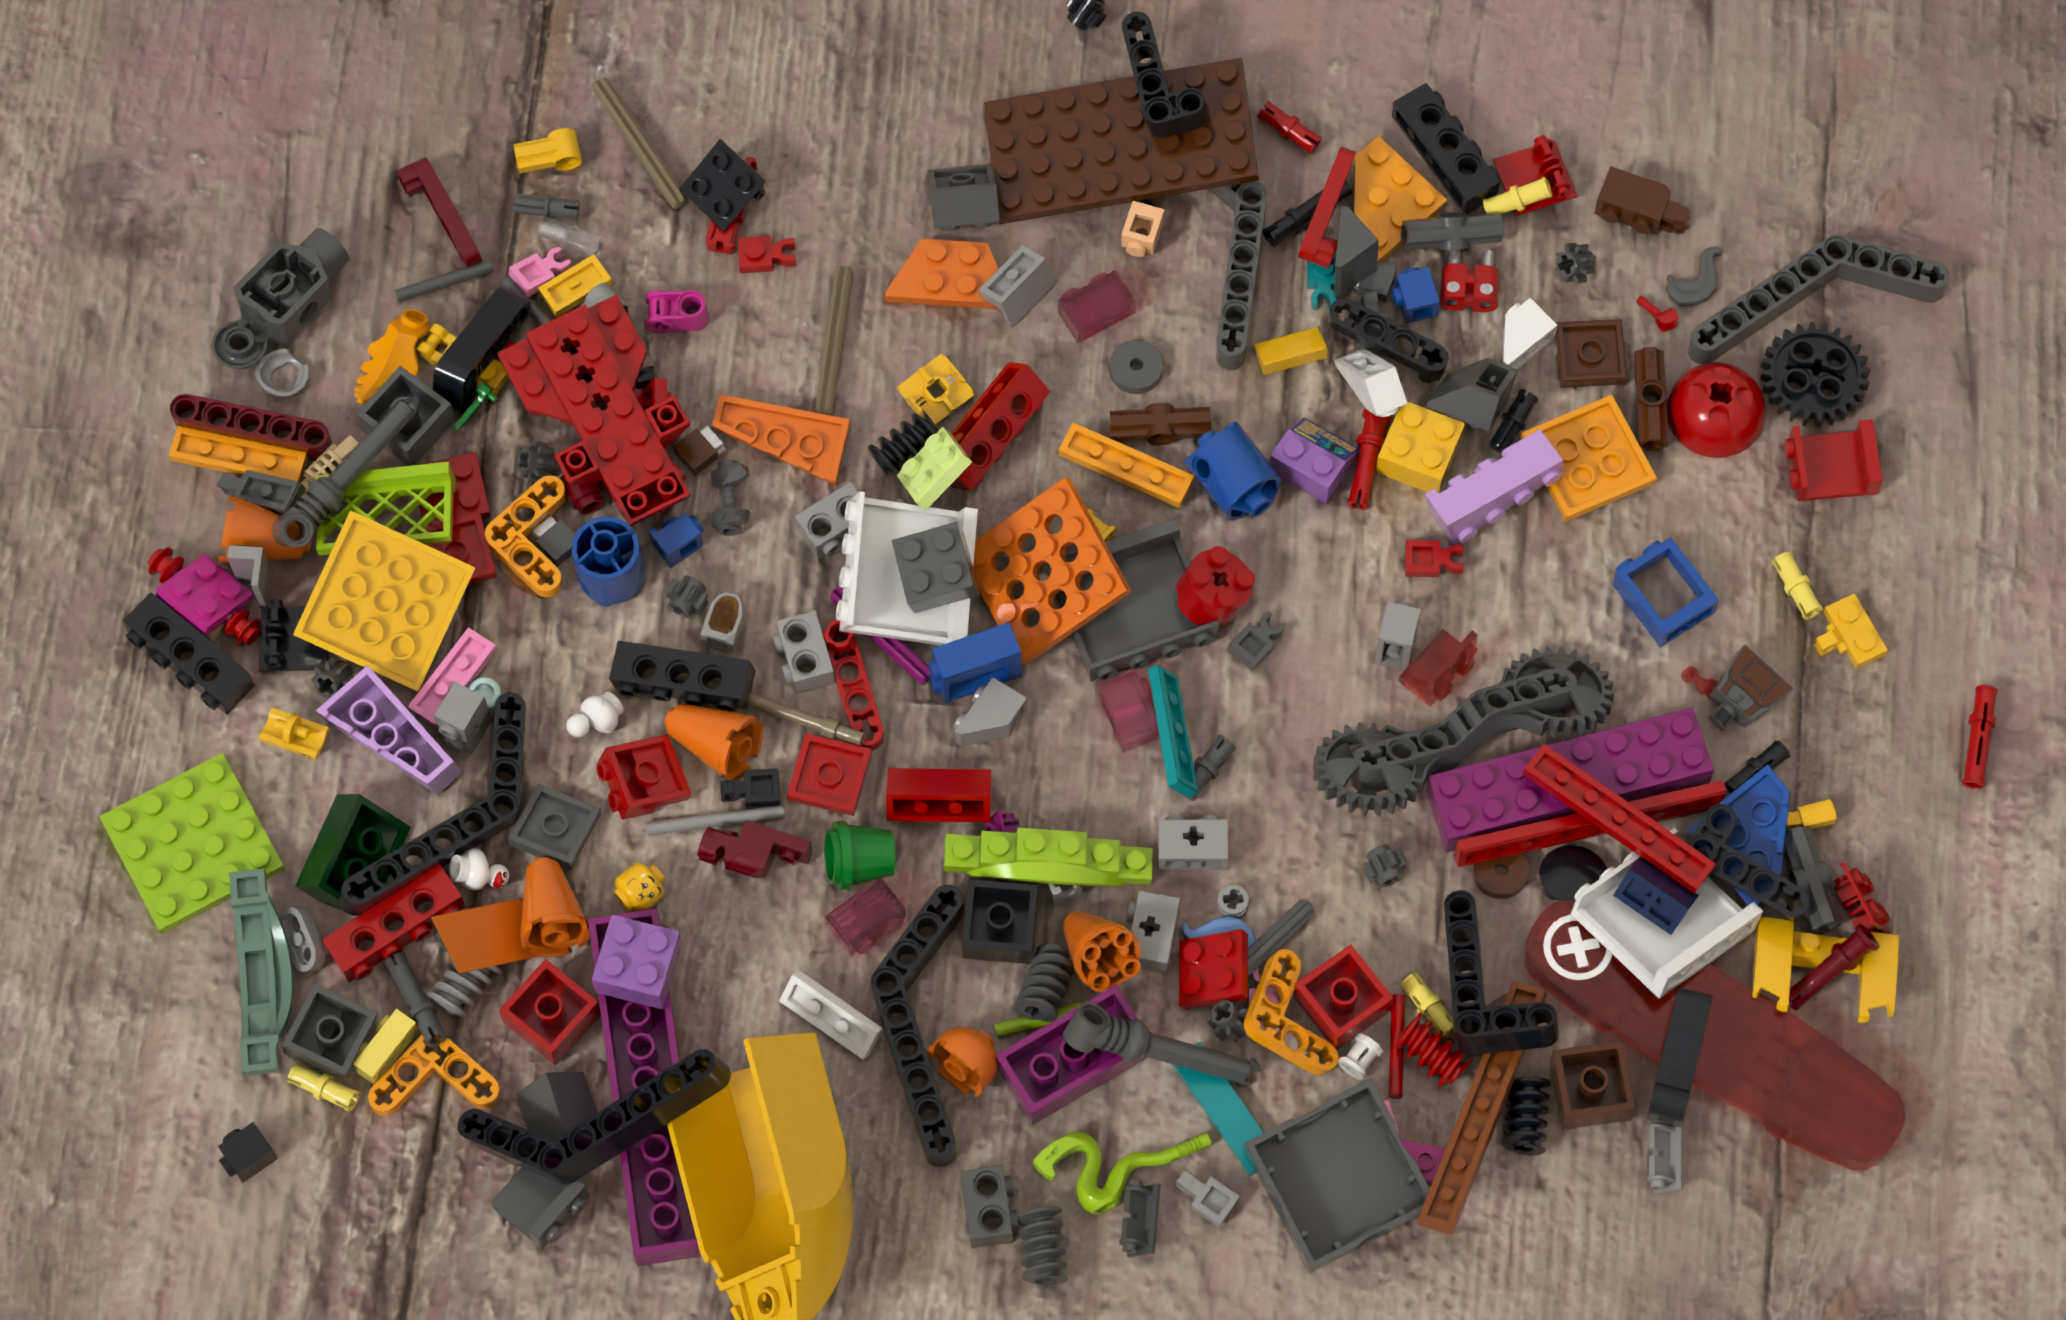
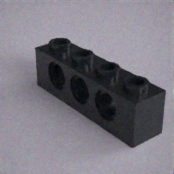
M1425 83L1393 102L1392 118L1462 213L1469 214L1483 205V199L1498 195L1501 179L1497 170L1492 165L1488 166L1483 160L1479 146L1474 140L1469 141L1463 133L1464 129L1460 120L1455 115L1451 116L1445 108V102L1438 91L1433 92L1429 85ZM1432 120L1437 124L1427 125L1423 121ZM1452 145L1455 149L1445 150L1441 146ZM1467 169L1472 171L1474 174L1464 175L1460 171Z
M152 592L123 620L128 631L125 635L127 639L138 649H141L143 646L152 653L150 655L152 660L165 670L167 667H170L176 672L175 678L186 689L190 690L194 687L201 693L200 699L213 711L219 708L227 715L255 686L249 672ZM161 631L169 632L168 636L162 640L154 639ZM184 652H194L190 659L179 660V657ZM210 672L219 673L214 680H203L205 675Z
M618 641L609 680L617 692L625 696L636 697L638 693L649 694L651 698L658 701L669 702L671 698L683 700L688 705L702 707L704 703L716 705L721 710L735 712L737 708H748L749 695L752 690L756 670L750 660ZM656 668V672L651 678H642V674L646 669ZM680 673H689V677L685 682L681 684L674 683L675 678ZM714 678H722V682L718 687L714 689L707 688L709 681Z

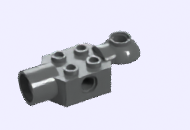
M316 228L299 246L278 242L233 287L242 318L226 323L218 329L213 337L212 349L214 356L221 364L231 369H246L261 360L269 342L288 344L332 299L329 281L350 261L349 255L342 244L330 233L320 228ZM239 346H246L242 350H235Z

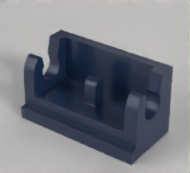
M1641 857L1634 863L1613 894L1614 897L1670 935L1673 934L1699 896L1697 893L1693 894Z

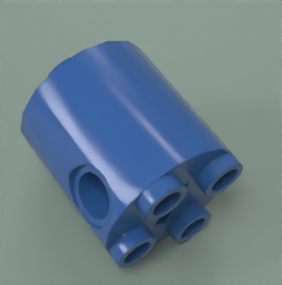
M1235 421L1218 433L1211 430L1202 435L1197 441L1200 447L1188 456L1184 463L1224 516L1231 521L1241 519L1247 515L1254 518L1269 509L1281 484V477L1240 424Z
M604 516L589 520L578 529L572 540L571 553L582 591L590 599L603 607H608L612 604L616 605L632 598L645 584V566L635 530L621 519Z

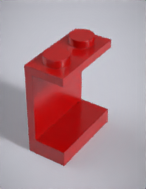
M1873 419L1859 420L1857 429L1854 432L1801 436L1799 426H1792L1789 439L1784 440V452L1786 459H1791L1793 469L1789 470V484L1791 490H1796L1798 501L1876 495L1879 493L1883 479Z

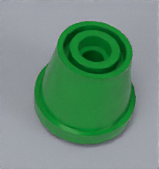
M834 821L831 829L826 830L824 840L825 868L829 883L834 884L837 891L850 890L853 885L893 876L895 872V844L891 830L848 825L846 821Z

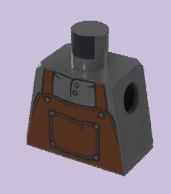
M1745 644L1732 657L1709 694L1710 698L1719 705L1709 716V719L1720 730H1725L1733 720L1745 728L1781 701L1794 688Z

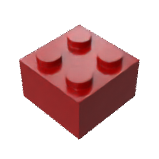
M1351 944L1295 983L1293 994L1295 1000L1336 1050L1392 1010L1394 999Z
M547 959L539 965L499 1009L503 1023L555 1066L601 1016L599 1002Z

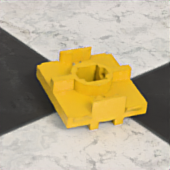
M942 353L924 367L919 368L916 373L896 388L904 397L908 406H911L922 417H924L922 412L924 410L935 425L974 397L972 388ZM937 383L944 390V393L934 399L928 389Z

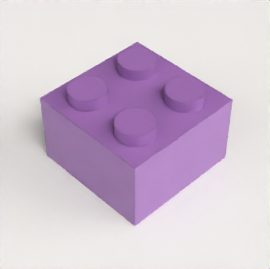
M611 915L592 977L595 993L663 1010L683 945L680 931Z

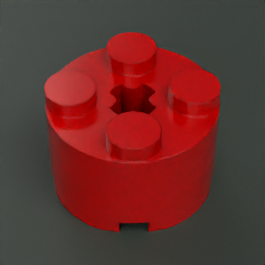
M1215 546L1210 550H1205L1192 560L1176 583L1175 592L1177 591L1179 598L1177 601L1178 607L1186 618L1199 626L1217 620L1219 627H1224L1235 618L1249 600L1255 582L1254 573L1237 556L1228 552L1222 546Z

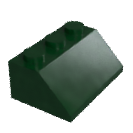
M337 794L295 887L324 904L341 909L339 896L344 881L403 846L411 827L360 794ZM388 873L377 875V879L384 884L389 877ZM350 892L349 897L352 898L353 896H357L359 900H361L363 892L359 895H355L353 892Z

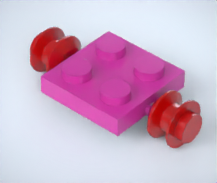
M170 547L163 550L158 549L150 556L148 560V573L150 575L160 574L159 582L161 585L157 587L156 596L200 633L206 636L225 622V636L230 638L236 635L237 646L251 645L257 640L261 633V621L258 618L250 621L248 619L250 612L247 609L242 610L252 602L254 593L205 553L185 568H183L184 558L178 556L173 559V549Z

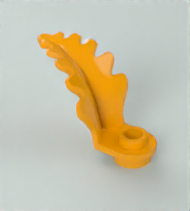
M415 309L404 310L402 315L389 323L385 335L370 343L367 352L373 359L361 365L360 369L367 374L358 377L356 382L362 385H357L354 388L356 391L354 396L359 404H366L399 366L403 367L413 376L418 374L419 364L415 346L419 339L428 334L430 328L429 318L425 313Z

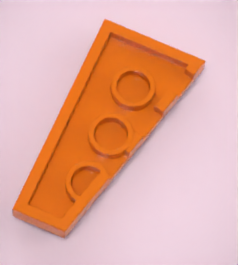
M719 394L712 427L720 433L837 486L851 422L850 419Z

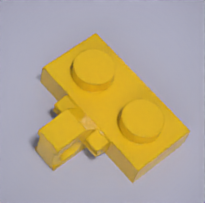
M1855 593L1824 608L1823 613L1830 625L1826 626L1827 633L1817 637V641L1814 644L1820 657L1838 649L1840 654L1847 653L1855 668L1858 669L1887 654L1888 649Z

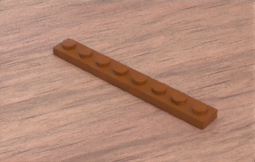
M1512 981L1502 1006L1545 1002L1546 990ZM1504 1027L1501 1030H1509L1512 1027ZM1525 1050L1483 1054L1418 1217L1419 1226L1453 1236Z

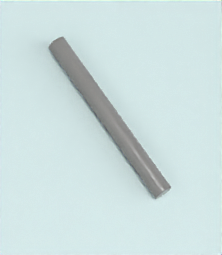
M778 805L646 822L649 836L705 829L707 827L744 824L745 820L761 822L785 819L784 806Z

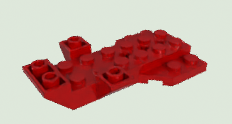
M617 294L589 308L584 304L527 332L526 339L497 352L498 359L527 413L558 419L559 422L571 425L575 429L581 442L554 454L569 485L603 482L616 508L630 526L691 497L678 470L673 466L665 451L690 426V422L675 395L645 409V412L643 411L634 391L641 367L644 365L647 357V349ZM569 347L576 348L577 353L571 355L566 349ZM588 374L592 377V381L586 383L584 379H581V376ZM599 402L606 403L607 409L601 411L599 407H596V404Z

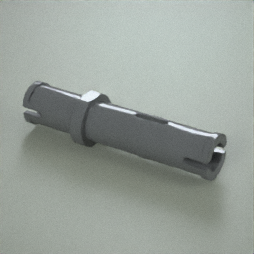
M402 952L396 953L394 957L397 964H394L392 958L389 957L385 961V966L389 969L410 1010L409 1017L416 1022L428 1047H436L439 1044L435 1036L439 1037L441 1043L447 1039V1034L436 1016L437 1010L432 1002L428 1001L407 961L406 955Z

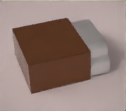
M704 426L700 430L696 428L673 445L674 453L694 476L726 452L722 441L708 426Z

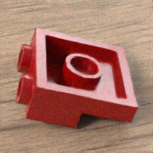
M668 734L606 747L599 758V762H597V775L602 782L607 781L611 791L608 794L609 806L613 812H619L622 820L652 814L657 807L687 801L691 796V791Z

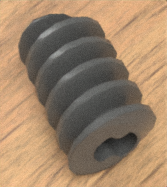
M1042 944L1037 947L1035 957L1032 959L1031 967L1028 969L1026 979L1023 982L1022 990L1019 992L1017 1002L1014 1005L1015 1010L1023 1017L1045 1022L1057 1019V1010L1061 1008L1062 998L1067 993L1066 987L1071 982L1070 976L1074 975L1075 972L1073 963L1069 960V954L1060 946Z
M1038 1207L1023 1212L1018 1216V1224L1023 1227L1019 1230V1237L1024 1240L1020 1245V1251L1026 1254L1021 1259V1265L1027 1268L1022 1274V1278L1026 1282L1037 1285L1063 1284L1068 1280L1066 1276L1057 1275V1271L1067 1267V1263L1056 1261V1257L1066 1253V1249L1055 1247V1243L1065 1239L1064 1235L1054 1233L1055 1229L1063 1226V1221L1053 1219L1054 1215L1062 1212L1060 1207Z

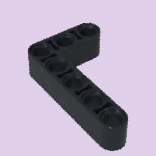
M1464 890L1451 892L1445 898L1444 912L1453 1019L1459 1049L1466 1054L1477 1055L1552 1046L1559 1038L1557 1013L1552 1005L1546 1002L1486 1007L1475 899L1469 892ZM1465 911L1463 914H1456L1457 912ZM1461 941H1469L1464 944L1459 943ZM1466 970H1470V971H1471V972H1469V973H1461L1462 971H1466ZM1468 1000H1474V1002L1469 1004L1463 1003ZM1541 1023H1547V1024H1548V1025L1543 1026V1027L1537 1026L1538 1024H1541ZM1504 1027H1512L1509 1030H1501ZM1471 1030H1476V1031H1477V1032L1472 1033V1034H1467V1033H1466V1032L1471 1031Z

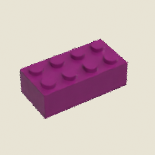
M1117 985L1087 1001L1099 1005L1109 1016L1116 1017L1117 1019L1131 1021L1137 1018ZM1077 1008L995 1055L999 1065V1073L1032 1125L1148 1057L1143 1056L1138 1060L1134 1059L1132 1062H1126L1122 1059L1121 1055L1095 1048L1092 1052L1086 1053L1072 1048L1065 1041L1063 1032Z

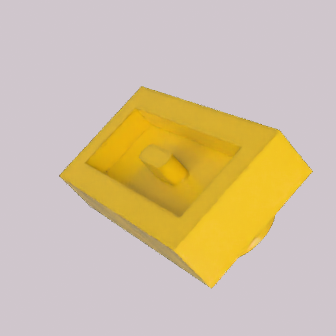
M593 254L538 287V290L548 307L558 318L583 303L587 294L598 284L604 282L611 286L613 283L607 271Z

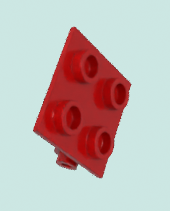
M1545 135L1535 138V145L1533 147L1493 159L1505 192L1510 191L1511 186L1517 185L1521 187L1542 177L1547 178L1551 187L1552 197L1526 205V209L1520 212L1517 209L1513 210L1515 216L1578 197L1555 140L1547 139Z
M1842 862L1841 866L1846 875H1842L1834 880L1836 884L1834 890L1837 892L1841 902L1845 904L1843 906L1845 910L1853 909L1862 904L1861 907L1848 915L1850 919H1855L1852 921L1854 927L1862 924L1871 932H1876L1880 929L1890 934L1891 932L1886 924L1891 921L1882 903L1877 904L1872 897L1871 892L1875 891L1871 880L1865 872L1861 873L1857 867L1852 868Z

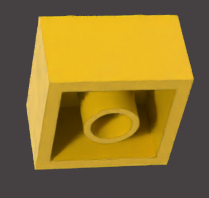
M1407 402L1408 404L1400 406L1399 411L1396 413L1378 455L1376 473L1425 492L1436 489L1439 494L1463 440L1465 423Z

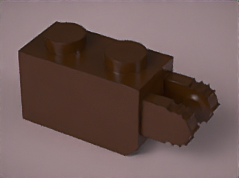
M1610 166L1598 196L1594 214L1599 215L1607 222H1619L1631 226L1639 233H1651L1657 235L1659 229L1670 233L1674 232L1678 235L1680 233L1683 234L1688 229L1687 221L1690 220V210H1688V207L1669 200L1671 192L1667 185Z

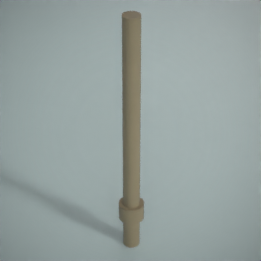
M680 673L675 680L683 683L688 679L689 673ZM712 679L709 681L707 688L714 689L721 682ZM754 693L749 695L748 706L820 731L821 736L833 740L840 738L860 746L865 740L866 734L864 732L844 726L842 721L829 716L825 719Z

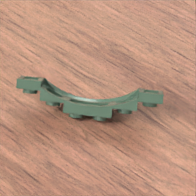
M265 870L230 872L231 906L233 908L241 990L242 1028L240 1049L242 1073L244 1076L278 1073V1043L287 1028L293 1001V974L289 947L279 914L270 895L267 893Z

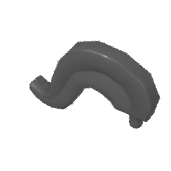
M1709 247L1701 253L1699 276L1696 279L1686 280L1681 278L1675 281L1672 275H1668L1667 281L1669 284L1666 285L1669 299L1679 306H1696L1708 301L1715 293L1717 286L1714 257L1722 255V248Z

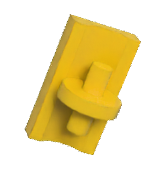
M271 708L266 725L258 738L266 744L317 761L330 729L322 724L301 718L300 715Z

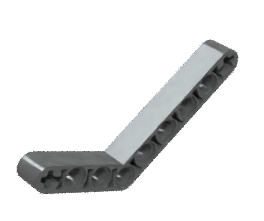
M1259 181L1209 189L1234 211L1216 341V361L1219 366L1226 370L1240 368L1246 359L1267 203V190ZM1253 198L1258 200L1259 202L1256 204L1246 203L1245 200ZM1243 228H1251L1254 230V232L1246 234L1240 230ZM1240 257H1245L1250 259L1251 261L1248 263H1240L1237 261V259ZM1235 287H1243L1247 291L1243 293H1236L1232 289ZM1231 317H1239L1243 321L1239 323H1232L1228 319ZM1229 339L1235 340L1234 352L1228 351Z
M1832 235L1699 324L1692 332L1688 346V355L1691 360L1698 364L1715 361L1835 278L1919 301L1933 303L1940 300L1944 295L1950 274L1943 264L1841 235ZM1829 253H1837L1842 258H1832ZM1860 262H1870L1874 267H1865ZM1810 270L1816 275L1807 276L1802 271ZM1900 270L1907 276H1898L1893 271ZM1785 288L1790 293L1782 294L1779 293L1776 289ZM1750 306H1760L1764 311L1756 312ZM1732 323L1736 325L1738 329H1728L1724 326V324Z

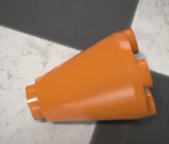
M1074 911L1065 918L1063 923L1064 937L1074 969L1080 980L1092 990L1102 992L1114 985L1119 986L1139 973L1141 969L1139 961L1141 957L1140 943L1131 930L1122 924L1083 911Z

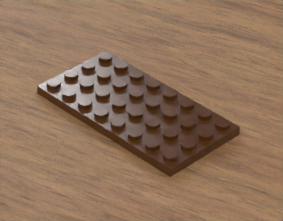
M1242 58L1164 71L1170 93L1186 88H1196L1203 93L1209 111V119L1203 127L1165 138L1155 137L1150 133L1134 76L984 102L991 168L993 167L997 186L999 224L1259 181ZM1152 86L1147 91H1155L1159 86ZM1199 106L1188 107L1186 111H1194ZM1158 115L1154 118V120H1162L1167 115Z

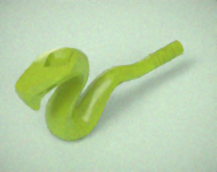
M1084 1132L1069 1133L1055 1140L1035 1157L1033 1165L1043 1177L1053 1181L1055 1179L1053 1167L1058 1162L1075 1152H1084L1086 1154V1161L1077 1180L1076 1194L1079 1203L1085 1211L1093 1215H1099L1112 1210L1121 1202L1127 1179L1134 1169L1165 1165L1181 1157L1188 1156L1193 1152L1195 1153L1207 1148L1212 1143L1209 1135L1204 1133L1158 1152H1134L1127 1154L1116 1163L1103 1188L1097 1187V1177L1101 1165L1099 1145L1094 1138Z

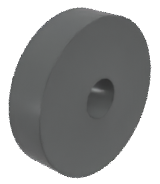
M1131 340L1119 345L1112 353L1110 358V376L1114 384L1122 391L1130 394L1146 393L1155 388L1162 378L1163 359L1160 352L1152 344L1142 340ZM1139 364L1142 368L1140 370H1133L1131 366Z

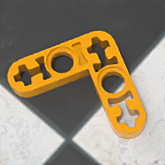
M552 475L544 476L534 483L492 520L485 529V538L490 550L536 594L545 598L557 595L562 589L561 573L526 537L565 502L566 492L564 483L561 479ZM556 488L557 496L547 495L545 497L544 489L554 490ZM537 502H542L543 509H540ZM528 507L535 511L534 517L526 522L518 520L516 517L517 512L521 508ZM508 520H511L514 527L510 528ZM497 531L500 534L506 532L507 540H496L494 533ZM527 551L533 555V560L528 565L522 566L515 563V556L519 552ZM538 567L546 578L552 576V585L547 583L541 585L540 576L535 572Z
M1281 949L1266 961L1244 1019V1030L1255 1042L1316 1076H1322L1335 1068L1338 1063V1053L1330 1042L1284 1016L1294 990V985L1301 972V962L1293 951ZM1283 961L1285 963L1284 968L1287 970V972L1281 975L1280 979L1275 978L1281 973L1282 964L1279 962ZM1267 987L1277 991L1279 1003H1272L1267 998ZM1259 1018H1261L1262 1020H1264V1021H1263V1026H1264L1266 1029L1262 1030V1029L1260 1028L1261 1023L1258 1021ZM1285 1033L1295 1036L1298 1042L1297 1049H1291L1286 1045L1284 1040ZM1320 1052L1322 1054L1321 1060L1325 1063H1319V1056L1316 1053Z
M420 1035L371 1087L368 1093V1100L376 1114L380 1116L393 1115L434 1072L479 1109L486 1110L497 1105L501 1097V1091L495 1078L449 1038L443 1043L439 1042L441 1052L447 1056L443 1062L441 1057L432 1051L427 1054L428 1049L423 1035ZM435 1036L437 1042L440 1041L439 1037ZM458 1061L465 1062L469 1067L467 1074L462 1078L452 1077L449 1074V1068L453 1063ZM404 1066H416L419 1069L417 1078L410 1082L401 1080L399 1074ZM474 1077L481 1087L487 1088L489 1085L491 1086L490 1092L492 1095L489 1098L484 1095L478 1098L479 1093L476 1087L471 1084ZM394 1079L396 1084L404 1091L400 1093L396 1088L390 1095L392 1103L388 1105L383 1102L379 1106L378 1094H389L394 1088L390 1081Z

